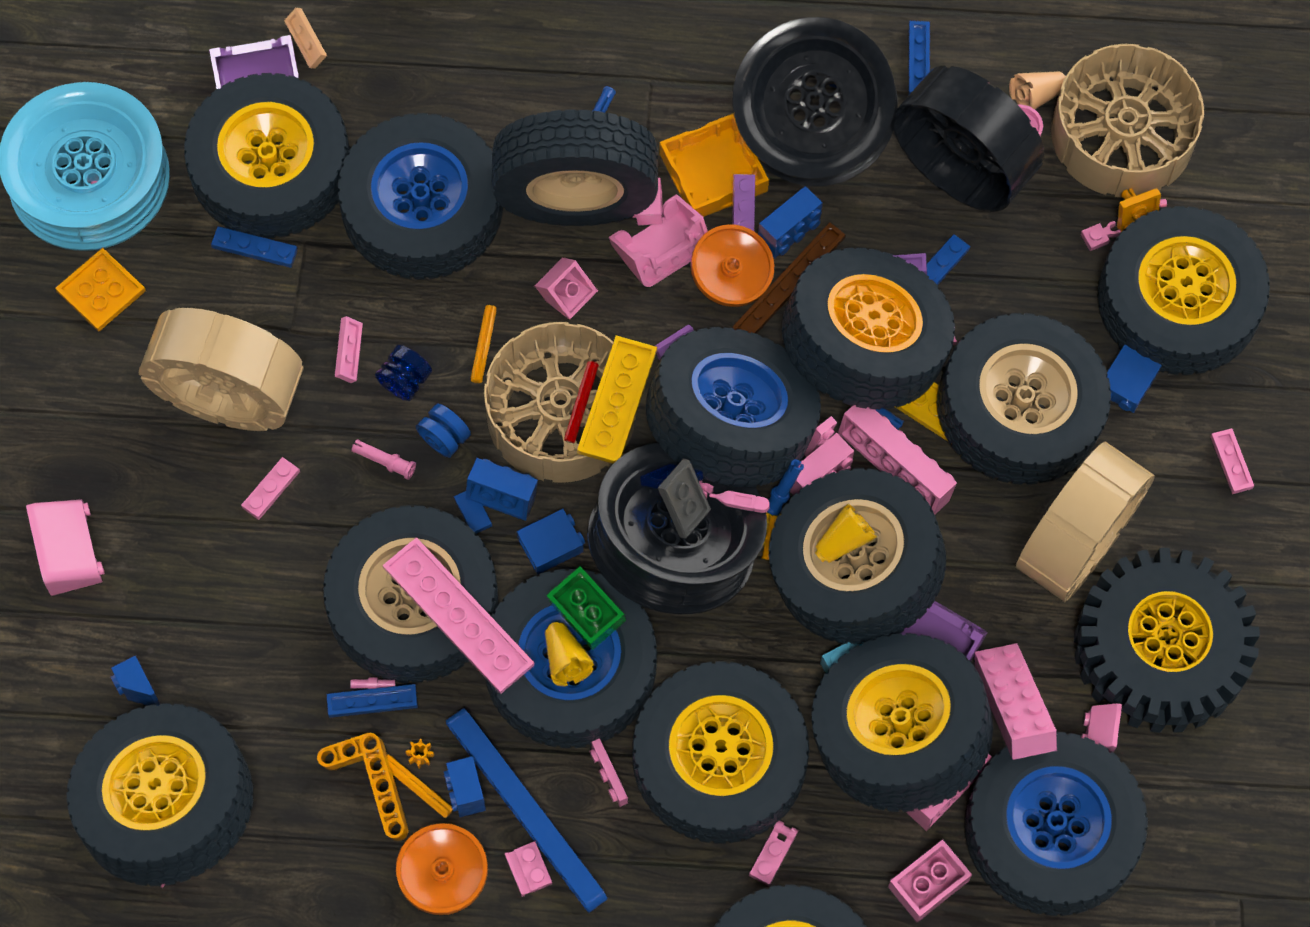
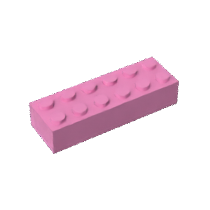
M853 405L844 413L838 434L878 470L891 473L893 477L896 475L915 487L929 503L934 514L939 512L950 501L957 484L953 476L944 472L934 459L926 456L918 445L908 440L906 435L902 431L897 430L888 418L881 416L875 409H870V407L866 409L859 408L856 405Z
M1018 644L975 652V668L983 681L990 708L1012 759L1057 751L1056 729Z

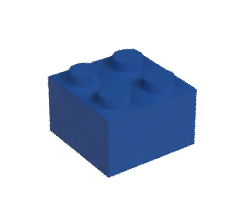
M473 756L446 763L448 770L444 771L448 791L453 790V792H449L453 812L458 811L459 817L486 811Z

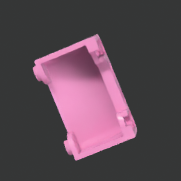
M677 194L668 199L662 207L663 224L650 225L633 237L625 230H620L609 237L613 248L637 279L646 287L655 285L691 262V256L697 242L708 232L703 216Z
M81 499L26 505L41 575L50 595L53 596L102 583L103 565L101 561L97 562L87 525V516L91 515L88 503H84Z

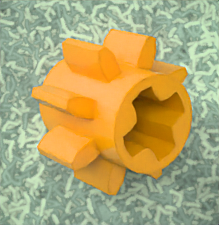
M422 739L419 740V743L414 744L410 742L411 750L406 751L407 756H412L409 759V764L411 765L415 762L418 765V769L425 763L429 766V757H434V752L428 751L431 749V744L425 745ZM416 752H424V756L416 755Z

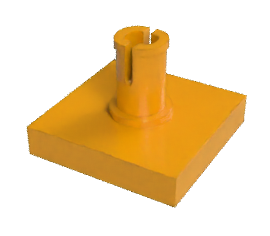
M1129 188L1128 191L1127 189L1124 190L1121 194L1124 200L1119 202L1117 228L1122 232L1139 217L1146 216L1147 213L1155 210L1159 211L1161 193L1158 188L1136 195L1132 188Z

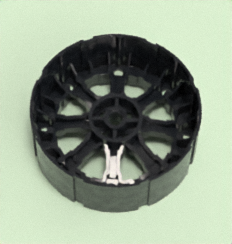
M946 66L933 68L893 114L892 124L895 136L913 165L931 183L946 192L950 197L978 210L996 212L1005 209L1043 165L1042 161L1045 159L1041 137L1037 129L1030 124L1031 120L1025 112L998 87L994 88L985 78L963 68L955 66L950 68Z

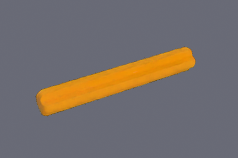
M493 305L485 306L471 374V382L480 384L483 380L497 311Z
M387 754L392 774L444 818L451 814L453 810L451 805L390 754Z

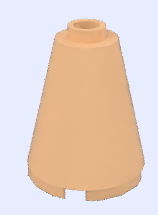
M1062 72L1015 74V77L1011 78L1009 84L1011 99H1015L1018 105L1030 106L1036 110L1059 95L1066 76Z

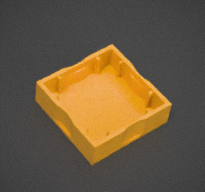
M734 113L712 121L697 130L687 131L660 142L659 154L681 198L703 217L733 205V174H754L755 196L768 192L769 179L758 157L742 138Z

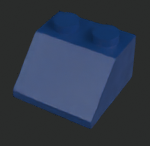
M136 656L111 668L114 673L111 679L120 695L125 694L127 700L147 706L160 705Z

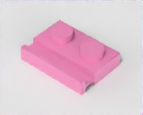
M535 841L510 853H505L506 860L522 897L530 892L532 893L552 885V880Z

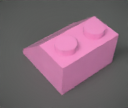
M563 257L535 285L545 301L568 319H571L598 291L576 260Z
M1122 704L1092 706L1089 713L1085 712L1083 726H1087L1086 734H1082L1081 738L1084 739L1086 737L1094 740L1095 744L1098 745L1100 743L1108 748V752H1114L1117 746Z

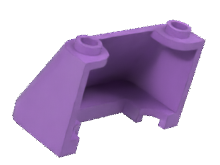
M291 35L282 36L277 40L271 39L263 42L226 47V49H209L217 89H221L222 85L230 81L234 82V79L243 76L246 78L248 75L257 73L258 75H261V73H272V75L279 73L285 74L287 77L291 75L299 78Z
M934 601L930 609L927 608V612L920 620L917 619L914 625L909 628L906 627L901 632L902 635L911 633L920 636L921 634L931 636L932 639L942 640L946 645L948 643L955 647L970 661L987 635V631Z

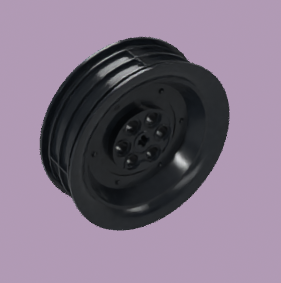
M806 17L786 22L762 36L751 47L740 64L733 88V110L737 127L745 143L758 157L761 165L781 179L812 187L829 186L847 181L865 171L879 158L894 131L892 119L894 118L895 110L898 108V99L891 68L876 43L865 33L848 23L824 17ZM810 78L817 80L816 85L813 87L806 85L807 80ZM829 84L837 86L833 93H828L826 87ZM794 92L802 94L801 98L797 101L790 99ZM814 98L816 99V101L819 99L820 104L818 106H816L815 104L812 106V100ZM833 104H839L841 109L837 113H832L830 107ZM798 112L806 114L802 121L795 120V115ZM816 119H825V124L822 127L815 126L814 122Z
M659 443L633 449L620 457L605 474L599 489L598 501L590 515L587 530L588 544L597 568L609 584L622 595L639 605L655 611L680 615L696 614L713 610L729 602L745 586L752 572L754 560L764 544L767 531L766 512L759 513L725 506L718 499L710 497V494L707 492V501L711 510L687 538H682L677 532L658 489L678 466L679 462H675L669 457V453H665L659 446ZM705 477L702 480V483L714 486L712 494L733 491L756 497L760 496L756 487H746V485L737 487L732 484L728 486L719 484L717 481L712 482L704 479Z

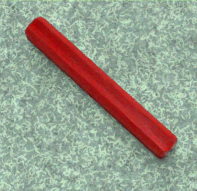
M587 362L564 437L566 442L575 443L599 366L596 362Z

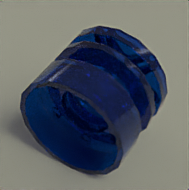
M397 345L388 356L389 362H384L381 365V368L375 373V377L390 393L402 400L410 401L415 396L414 393L419 390L417 383L423 384L432 373V368L415 351L403 345Z

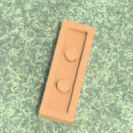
M295 8L284 21L309 68H316L325 59L327 54L303 10Z

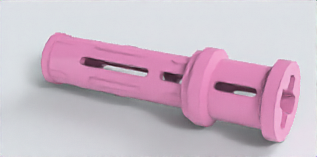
M358 439L355 441L357 445L353 444V453L386 466L389 472L399 473L407 480L412 477L415 471L416 462L406 461L400 458L398 454L390 455Z

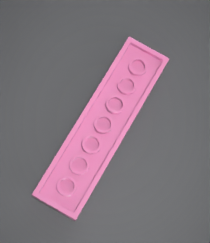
M417 537L383 565V569L500 694L534 666V662Z

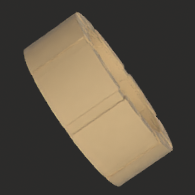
M1117 44L1093 51L1089 56L1080 59L1071 68L1063 81L1051 125L1052 142L1060 162L1064 163L1070 175L1084 186L1105 195L1106 193L1115 194V197H1122V192L1126 189L1128 191L1129 188H1132L1135 194L1139 195L1158 188L1160 191L1161 187L1168 186L1174 182L1189 163L1204 119L1202 95L1195 80L1187 73L1188 71L1171 56L1154 48H1145L1136 44ZM1152 87H1158L1157 91L1153 90ZM1124 88H1134L1141 91L1138 97L1128 96ZM1107 89L1111 93L1112 101H1103L1094 97L1093 93ZM1152 100H1157L1165 107L1167 112H1154V110H1150L1148 105ZM1078 109H1086L1097 114L1098 118L1083 124L1075 123L1076 111ZM1168 126L1170 129H1174V144L1165 141L1154 130L1155 127ZM1095 135L1106 136L1102 146L1092 156L1082 149L1080 142L1084 138ZM1141 144L1144 146L1148 145L1158 153V157L1161 160L1156 165L1152 164L1145 167L1140 153ZM1122 146L1127 155V168L1108 166L1107 163L1111 154Z
M175 308V310H167L159 316L139 368V375H142L141 380L164 401H170L173 403V406L201 419L216 424L218 422L224 423L227 427L251 431H267L268 428L274 430L284 424L303 372L302 360L298 354L271 333L241 319L196 308Z
M552 322L524 330L516 338L510 339L499 350L486 375L487 383L484 387L487 424L490 436L497 450L500 449L503 458L514 468L539 480L544 481V479L553 480V482L562 483L589 478L601 472V469L605 466L609 467L612 464L577 454L579 444L576 441L575 443L564 441L571 417L570 413L573 411L587 362L598 360L595 361L599 365L596 375L601 379L613 345L611 339L601 332L584 325ZM550 353L552 356L551 358L545 359L544 354ZM559 363H573L579 367L572 376L565 377L560 374L558 366ZM540 367L546 370L547 380L544 383H538L526 376L530 371ZM591 390L580 427H585L590 413L589 408L592 407L597 390ZM513 391L524 392L533 399L528 404L516 408H508V400H510ZM546 397H550L549 401H545L544 399ZM558 400H564L566 402L563 405L556 404ZM531 418L533 420L539 419L538 426L526 442L515 435L513 427L517 426L519 422ZM634 422L626 446L628 445L634 430ZM555 429H558L559 434L562 435L564 454L551 456L548 453L542 452L543 444L548 435L552 434Z
M1106 441L1101 443L1075 472L1052 503L1025 545L1016 563V569L1063 602L1068 601L1104 558L1119 537L1121 529L1126 527L1147 494V490L1150 488L1155 475Z

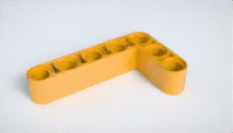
M366 733L322 748L318 752L317 760L320 765L328 770H336L364 760L384 832L395 841L405 839L409 832L382 739L373 733ZM375 739V748L368 750V742ZM354 746L355 753L351 757H347V749ZM333 753V761L329 764H326V756L328 754ZM381 760L383 763L382 768L374 771V763ZM387 781L389 783L388 789L385 792H380L379 787L381 783ZM389 803H394V811L387 814L386 806ZM400 824L401 831L399 834L393 835L392 827Z

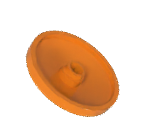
M722 225L706 232L697 242L691 256V273L698 289L707 298L720 305L739 307L756 301L768 289L774 275V259L765 240L753 230L740 225Z
M452 824L429 825L415 832L402 846L396 864L398 884L406 899L416 908L435 915L456 913L471 905L482 892L488 874L487 859L480 842L469 831Z

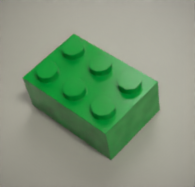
M581 566L546 595L549 603L592 650L626 621L624 613Z

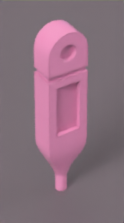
M726 491L720 494L710 493V497L718 499L728 507L765 513L769 510V500L764 497H756L733 491Z

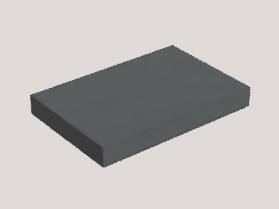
M683 459L658 489L679 536L687 538L711 508L690 460Z

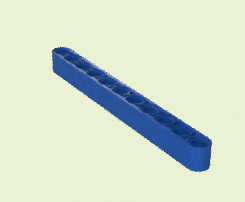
M463 708L448 718L445 722L469 756H473L475 764L527 833L536 842L537 846L583 907L590 913L605 902L608 898L602 888L470 714Z

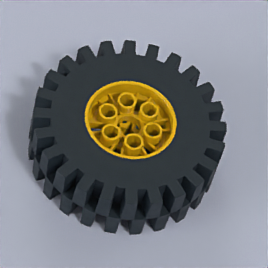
M1159 548L1156 555L1151 558L1148 550L1139 551L1132 562H1129L1127 557H1124L1117 561L1112 572L1107 569L1102 573L1096 586L1093 585L1078 616L1077 622L1079 623L1074 632V643H1078L1074 657L1076 664H1083L1084 666L1080 675L1084 685L1093 683L1095 688L1091 696L1097 703L1106 699L1111 704H1122L1121 711L1131 716L1128 725L1138 728L1143 721L1151 723L1150 732L1161 733L1166 725H1172L1173 733L1183 732L1189 723H1193L1195 728L1201 727L1206 724L1212 715L1214 718H1217L1224 712L1229 703L1232 704L1253 671L1251 667L1259 653V649L1254 646L1260 637L1259 627L1251 626L1256 616L1253 605L1247 607L1242 605L1247 595L1242 586L1234 590L1228 586L1232 575L1226 569L1218 576L1210 572L1214 561L1207 557H1204L1201 563L1196 565L1191 563L1193 552L1182 549L1176 559L1171 558L1170 548ZM1160 613H1168L1169 617H1163ZM1180 619H1182L1185 623H1187L1188 626L1182 624V622H1181ZM1143 624L1151 625L1152 630H1146ZM1133 638H1145V640L1134 644ZM1162 638H1165L1166 641H1170V642H1169L1168 644H1166V642H1165L1164 640H1162ZM1185 640L1193 641L1195 646H1188ZM1147 645L1152 649H1157V651H1150ZM1168 653H1170L1172 656H1177L1178 659H1171ZM1183 653L1193 660L1190 665H1188L1183 657ZM1157 656L1159 659L1162 658L1161 667L1153 664Z

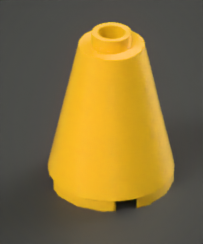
M849 503L842 509L815 546L817 549L815 554L822 562L827 561L830 563L877 538L874 530L861 515L854 513L856 509Z
M559 622L550 624L545 630V639L553 683L557 686H568L567 682L573 680L575 684L581 682L593 672V660L565 624Z

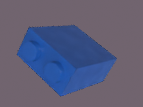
M1124 345L1107 372V378H1109L1111 401L1117 403L1121 409L1134 413L1157 377L1162 365L1152 361L1150 358L1141 356L1136 350Z
M564 509L517 531V539L537 575L583 553L585 540L580 532L576 533L573 527L575 522L570 514L566 515Z

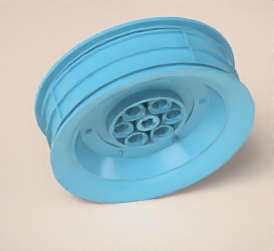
M78 82L47 90L27 102L14 115L0 143V176L17 216L35 236L54 246L86 251L107 248L124 242L143 230L152 221L167 195L170 167L159 128L149 110L139 100L117 87L94 82ZM92 181H98L95 184H90Z

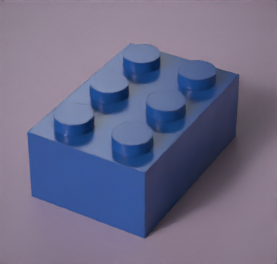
M806 186L759 223L758 234L769 246L774 259L778 255H784L794 242H800L804 238L805 233L810 229H816L820 224L823 203Z
M476 458L467 478L466 499L526 521L535 501L538 480L529 474H521L509 467L496 465L490 460Z

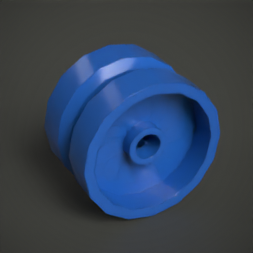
M437 403L428 412L429 418H422L416 425V430L430 447L441 455L450 458L458 450L457 443L463 444L471 436V432L462 419L453 411Z

